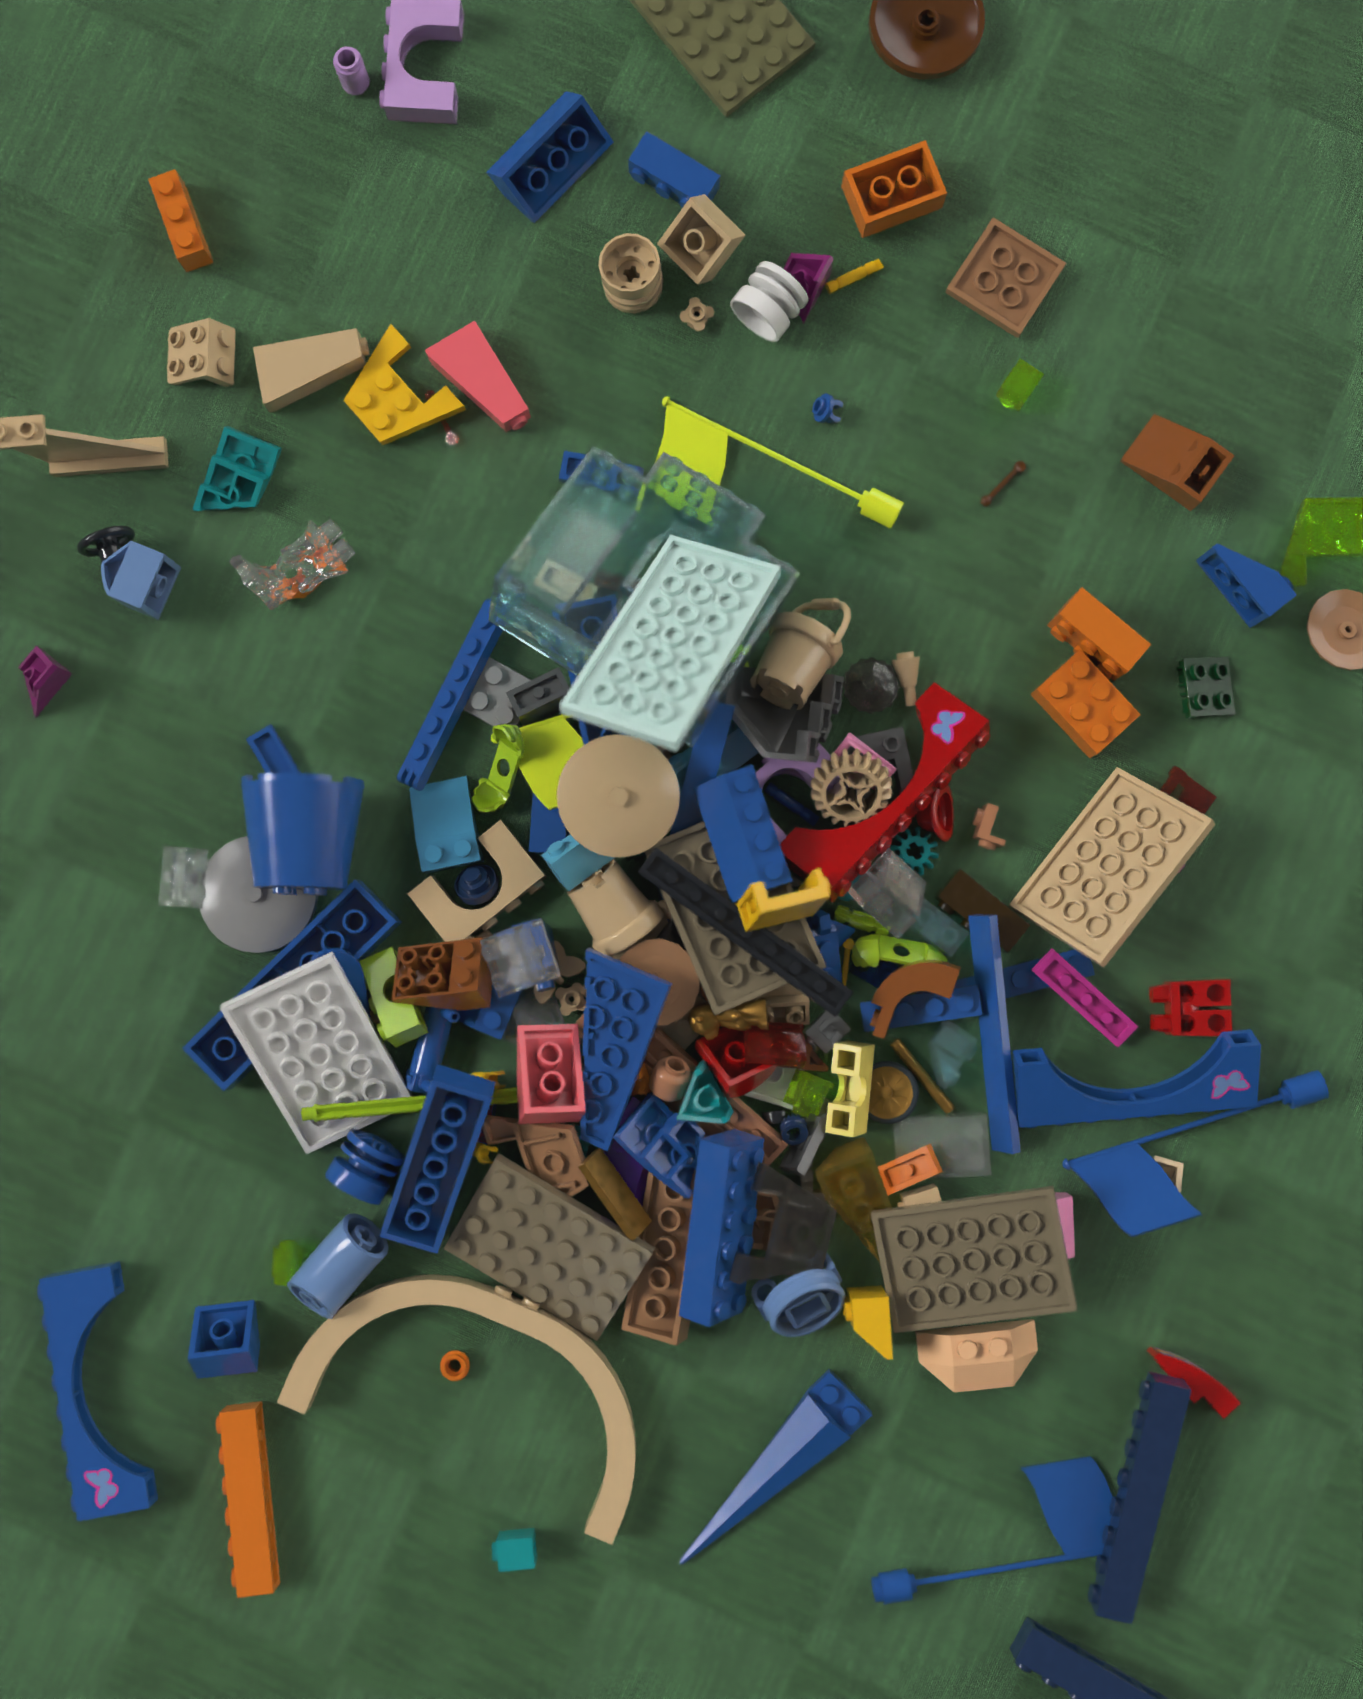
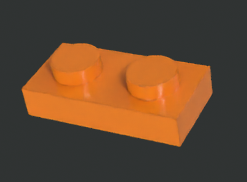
M931 1144L876 1167L887 1195H891L943 1172Z

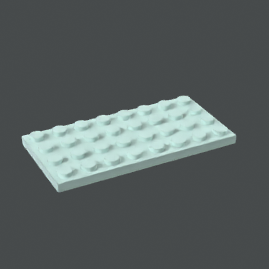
M670 535L560 704L561 714L677 751L780 578L781 566Z

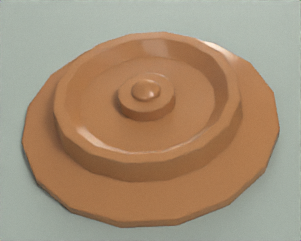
M1348 589L1330 591L1317 599L1308 613L1307 632L1310 643L1318 655L1334 667L1349 671L1363 669V593Z
M665 939L643 940L629 947L618 959L672 983L657 1026L669 1025L683 1018L694 1006L700 989L699 979L688 953L679 944Z

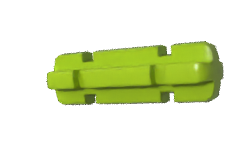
M842 905L836 907L833 915V920L842 924L847 922L848 926L870 933L875 931V934L887 936L891 928V922L882 918L877 920L876 916L857 910L849 911L848 907Z

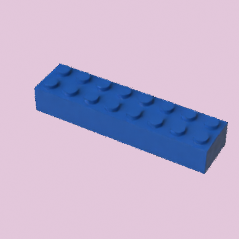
M354 879L347 886L346 890H343L235 997L307 964L313 955L324 949L340 948L350 953L358 961L367 958L402 921L363 881ZM221 1010L182 1048L223 1091L233 1089L254 1068Z

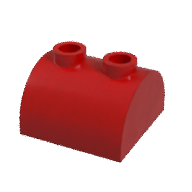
M723 1027L718 1030V1036L713 1040H707L704 1036L695 1042V1050L702 1060L706 1061L709 1069L727 1095L732 1098L742 1096L757 1088L771 1076L778 1065L777 1060L752 1027L750 1030L745 1031Z

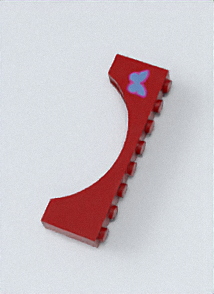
M935 682L915 701L916 715L924 734V744L917 770L903 792L882 811L864 821L828 830L795 827L780 843L787 867L804 881L813 870L821 869L823 876L827 877L830 883L831 891L828 900L832 903L838 896L842 897L849 891L852 885L851 882L859 874L863 875L868 871L872 860L879 853H884L890 847L892 839L896 834L904 832L911 824L912 817L919 810L923 811L928 807L933 793L937 789L943 790L949 784L952 775L957 769H963L970 761L973 752L977 748H983L990 739V721Z

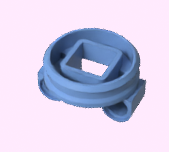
M818 1250L810 1253L805 1260L806 1271L787 1278L779 1285H776L771 1279H761L754 1284L751 1291L752 1298L764 1320L770 1322V1327L775 1333L786 1337L807 1335L826 1326L841 1311L845 1300L844 1289L840 1286V1282L843 1280L829 1254L825 1251Z

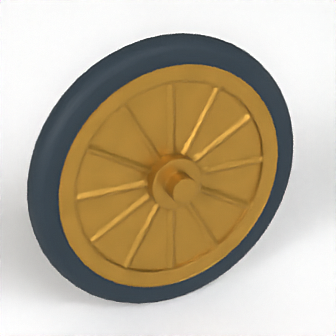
M892 1061L874 1063L868 1118L881 1124H895L903 1121L914 1111L918 1102L919 1090L916 1079L906 1067Z

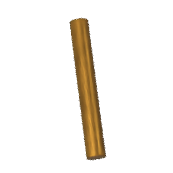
M899 1038L894 1040L890 1044L891 1048L946 1114L950 1113L955 1108L954 1104Z

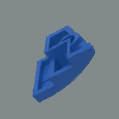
M648 1093L613 1138L661 1182L684 1198H689L693 1191L690 1189L693 1172L697 1167L700 1138L705 1137V1132L695 1121L676 1120L678 1113H673L661 1099L653 1093Z

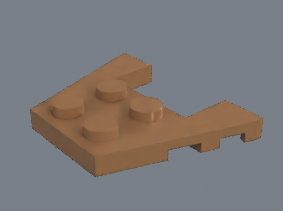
M486 1115L482 1129L488 1145L517 1140L526 1170L570 1197L590 1185L578 1168L585 1160L574 1125L560 1123L519 1124V1119Z

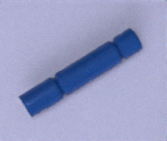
M770 782L765 789V793L773 796L775 800L796 815H800L803 820L813 827L819 820V816L807 807L804 808L803 804L783 790L778 789L773 783Z

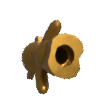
M766 998L746 1001L716 1015L713 1014L709 1003L698 1004L688 1014L689 1026L697 1034L704 1035L707 1040H713L718 1036L720 1026L738 1031L750 1030L752 1026L768 1030Z

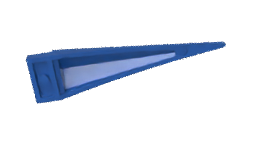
M830 1368L808 1388L745 1476L682 1555L680 1565L687 1562L849 1440L851 1435L872 1416V1411Z

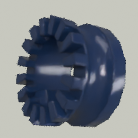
M793 1114L792 1117L788 1115L787 1119L783 1118L780 1124L783 1141L791 1145L803 1143L808 1137L807 1123L804 1117ZM792 1128H799V1132L796 1131V1133H794V1131H792L791 1133V1131L789 1130Z

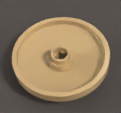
M628 735L603 736L583 745L568 760L558 782V810L566 829L582 846L604 856L628 857L650 849L670 830L679 807V785L670 762L650 743Z

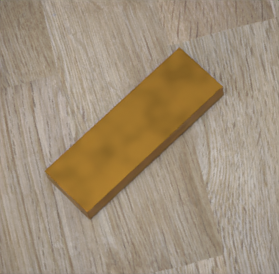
M598 1148L578 1168L626 1237L634 1240L652 1220L604 1151Z

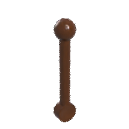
M1017 461L1013 466V470L992 492L981 498V505L984 507L990 506L992 499L1017 473L1024 472L1026 464L1023 461Z

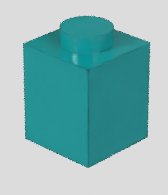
M535 1528L499 1531L496 1542H492L493 1562L498 1561V1572L535 1569L537 1562Z

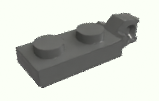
M818 1097L810 1115L803 1116L807 1123L808 1137L803 1143L789 1145L779 1166L786 1174L805 1176L806 1172L810 1169L814 1155L825 1138L828 1103L831 1102L826 1097Z

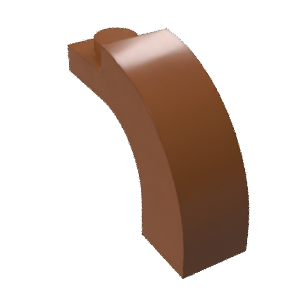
M918 960L905 964L893 971L879 986L871 1003L882 1007L881 1010L875 1009L870 1026L875 1027L873 1036L885 1038L898 1002L910 993L927 991L950 999L961 967L940 960Z

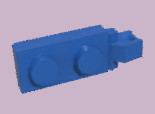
M821 909L811 916L813 929L810 930L827 966L823 970L843 984L835 924H831L830 914Z

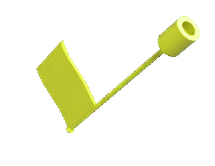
M669 396L664 397L662 400V405L666 407L664 434L653 469L652 493L713 525L715 500L726 464L728 436L858 499L857 506L862 508L860 511L861 515L889 529H892L902 510L904 502L874 487L870 492L865 490L861 495L671 401Z
M740 645L729 663L749 667L744 649ZM564 714L519 728L524 744V752L519 768L534 795L549 810L558 808L557 788L564 766L571 756L583 746L581 736L566 720L571 717ZM491 735V741L495 744H498V742L495 741Z

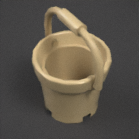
M819 598L802 604L792 612L778 613L775 616L768 631L770 638L750 679L751 686L754 689L757 684L763 688L760 696L784 709L790 710L793 703L798 704L797 710L803 708L808 697L827 669H831L843 654L840 641L851 620V609L845 602L839 601L838 598ZM809 609H841L844 618L837 633L834 634L824 624L801 613Z
M611 860L572 890L567 891L568 896L593 937V949L608 956H613L627 949L648 934L661 921L664 916L663 911L669 920L672 917L665 900H660L658 903L656 900H648L616 860Z

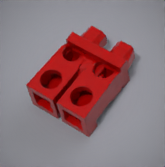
M1230 979L1164 981L1162 985L1149 987L1150 1003H1164L1165 1014H1150L1151 1030L1165 1032L1166 1035L1219 1036L1221 1032L1232 1031V1010L1199 1009V1006H1231Z

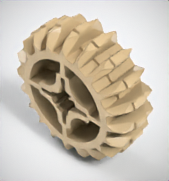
M844 748L840 757L832 752L831 761L823 759L821 761L822 768L816 767L814 770L815 777L811 779V798L815 800L816 809L822 810L824 819L831 816L834 825L839 820H843L845 827L849 825V822L859 823L860 820L872 817V815L879 813L881 808H886L889 805L888 799L892 796V789L890 788L892 786V778L888 776L889 770L886 766H882V761L879 757L872 760V754L869 751L860 756L858 748L855 749L854 754H848V751ZM839 775V782L833 785V789L827 790L829 783ZM876 785L871 796L864 800L863 795L870 791V787Z

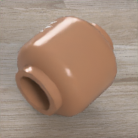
M679 1057L661 1058L656 1062L650 1075L649 1088L662 1101L674 1102L680 1100L685 1095L692 1078L691 1069Z

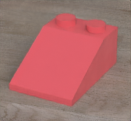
M578 1024L517 1026V1104L519 1124L579 1122L584 1115L586 1109Z

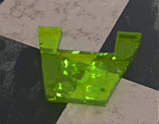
M1363 497L1305 498L1302 500L1280 570L1281 576L1287 577L1293 584V587L1307 585L1306 557L1363 556Z

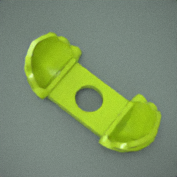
M502 724L493 726L492 731L494 734L492 738L499 745L488 779H479V786L474 789V795L471 798V802L478 811L493 812L503 808L511 795L510 792L524 752L522 734L517 725ZM503 759L507 760L510 766L507 776L503 775L500 770V763Z
M870 934L858 938L852 948L853 953L851 955L854 966H861L863 968L869 965L877 967L879 960L899 964H908L918 960L948 961L945 954L931 944L881 934ZM903 946L909 950L910 954L908 956H899L893 951V948Z

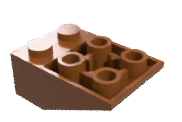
M1154 414L1120 462L1183 507L1192 511L1202 502L1235 455L1211 438Z
M482 937L398 947L392 1001L394 1003L461 1011L489 1008L495 954Z

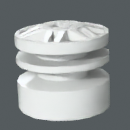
M763 261L756 267V272L750 275V286H742L730 301V306L734 314L747 328L765 340L776 342L790 325L789 318L797 317L800 309L804 308L808 303V295L801 284L790 273L772 262Z

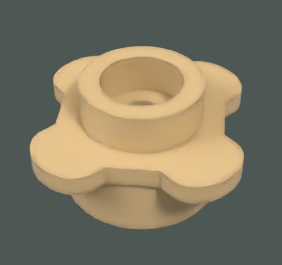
M693 297L689 300L687 309L680 313V320L683 323H687L695 331L701 332L705 329L708 319L714 316V309L711 306L702 304L699 298ZM696 312L700 314L698 317L694 315Z
M574 983L572 987L565 989L560 987L556 990L555 996L560 1001V1012L562 1015L568 1016L573 1011H584V1008H586V1000L580 991L583 987L582 984ZM570 996L574 997L575 1000L573 1002L569 1001Z

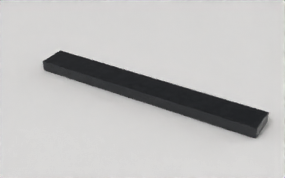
M655 848L639 869L638 874L832 1016L837 1017L854 993L766 927L745 932L737 906L659 849Z

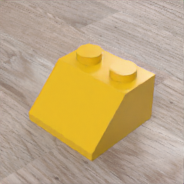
M882 1285L847 1287V1296H845L842 1307L845 1320L850 1321L854 1331L884 1358L893 1359L889 1297Z

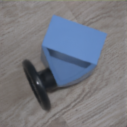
M128 526L103 528L80 540L77 545L79 554L87 557L99 556L101 559L102 582L107 595L127 608L159 620L181 567L165 554L134 542L135 531ZM89 545H96V548H87V547H88Z

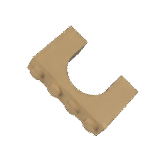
M502 820L498 821L477 838L496 861L502 875L500 892L489 905L474 910L459 906L439 881L431 875L408 893V896L445 942L474 938L473 935L479 930L488 931L499 922L496 918L503 911L509 914L522 903L519 899L527 892L533 895L545 885L542 880L547 876Z

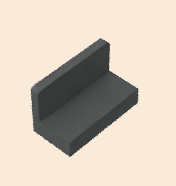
M557 667L506 692L522 726H526L560 712V704L570 688L560 668Z

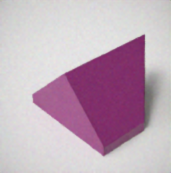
M791 253L783 267L801 284L808 295V303L799 311L803 324L831 275L834 261L831 255Z
M37 645L18 667L24 674L35 719L72 675L69 670Z

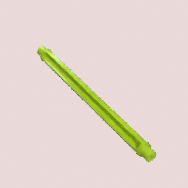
M517 1087L494 1089L490 1105L517 1103ZM426 1095L357 1101L353 1103L314 1104L313 1107H302L301 1117L302 1121L314 1120V1122H319L321 1120L344 1119L348 1117L419 1112L422 1109Z

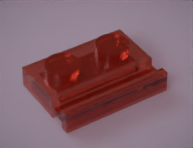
M768 1021V1030L752 1026L750 1030L744 1031L745 1063L793 1067L805 1066L807 1057L803 1024Z

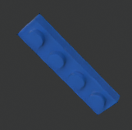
M979 984L954 988L950 999L932 992L906 995L898 1002L889 1029L983 1015ZM872 1000L860 1002L865 1032L874 1031L875 1027L870 1026L875 1009H882L881 1006L871 1003Z

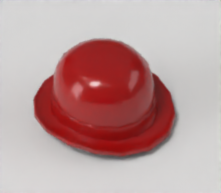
M949 785L943 790L937 789L933 793L928 807L923 811L919 810L915 814L918 825L923 830L935 833L940 840L946 842L953 836L954 831L953 797Z

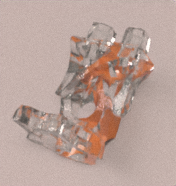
M330 518L320 526H317L312 520L308 521L303 535L292 544L280 549L282 555L272 566L252 564L241 555L234 556L229 561L240 574L244 585L260 597L270 610H274L290 599L307 597L322 581L346 574L349 570L345 562L355 554V551L344 538L334 545L332 544L343 532ZM296 568L298 571L296 576L287 578L286 572L289 569Z

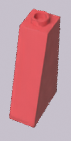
M475 321L425 349L430 363L504 431L508 432L511 429L515 431L527 424L528 419L531 418L527 405Z

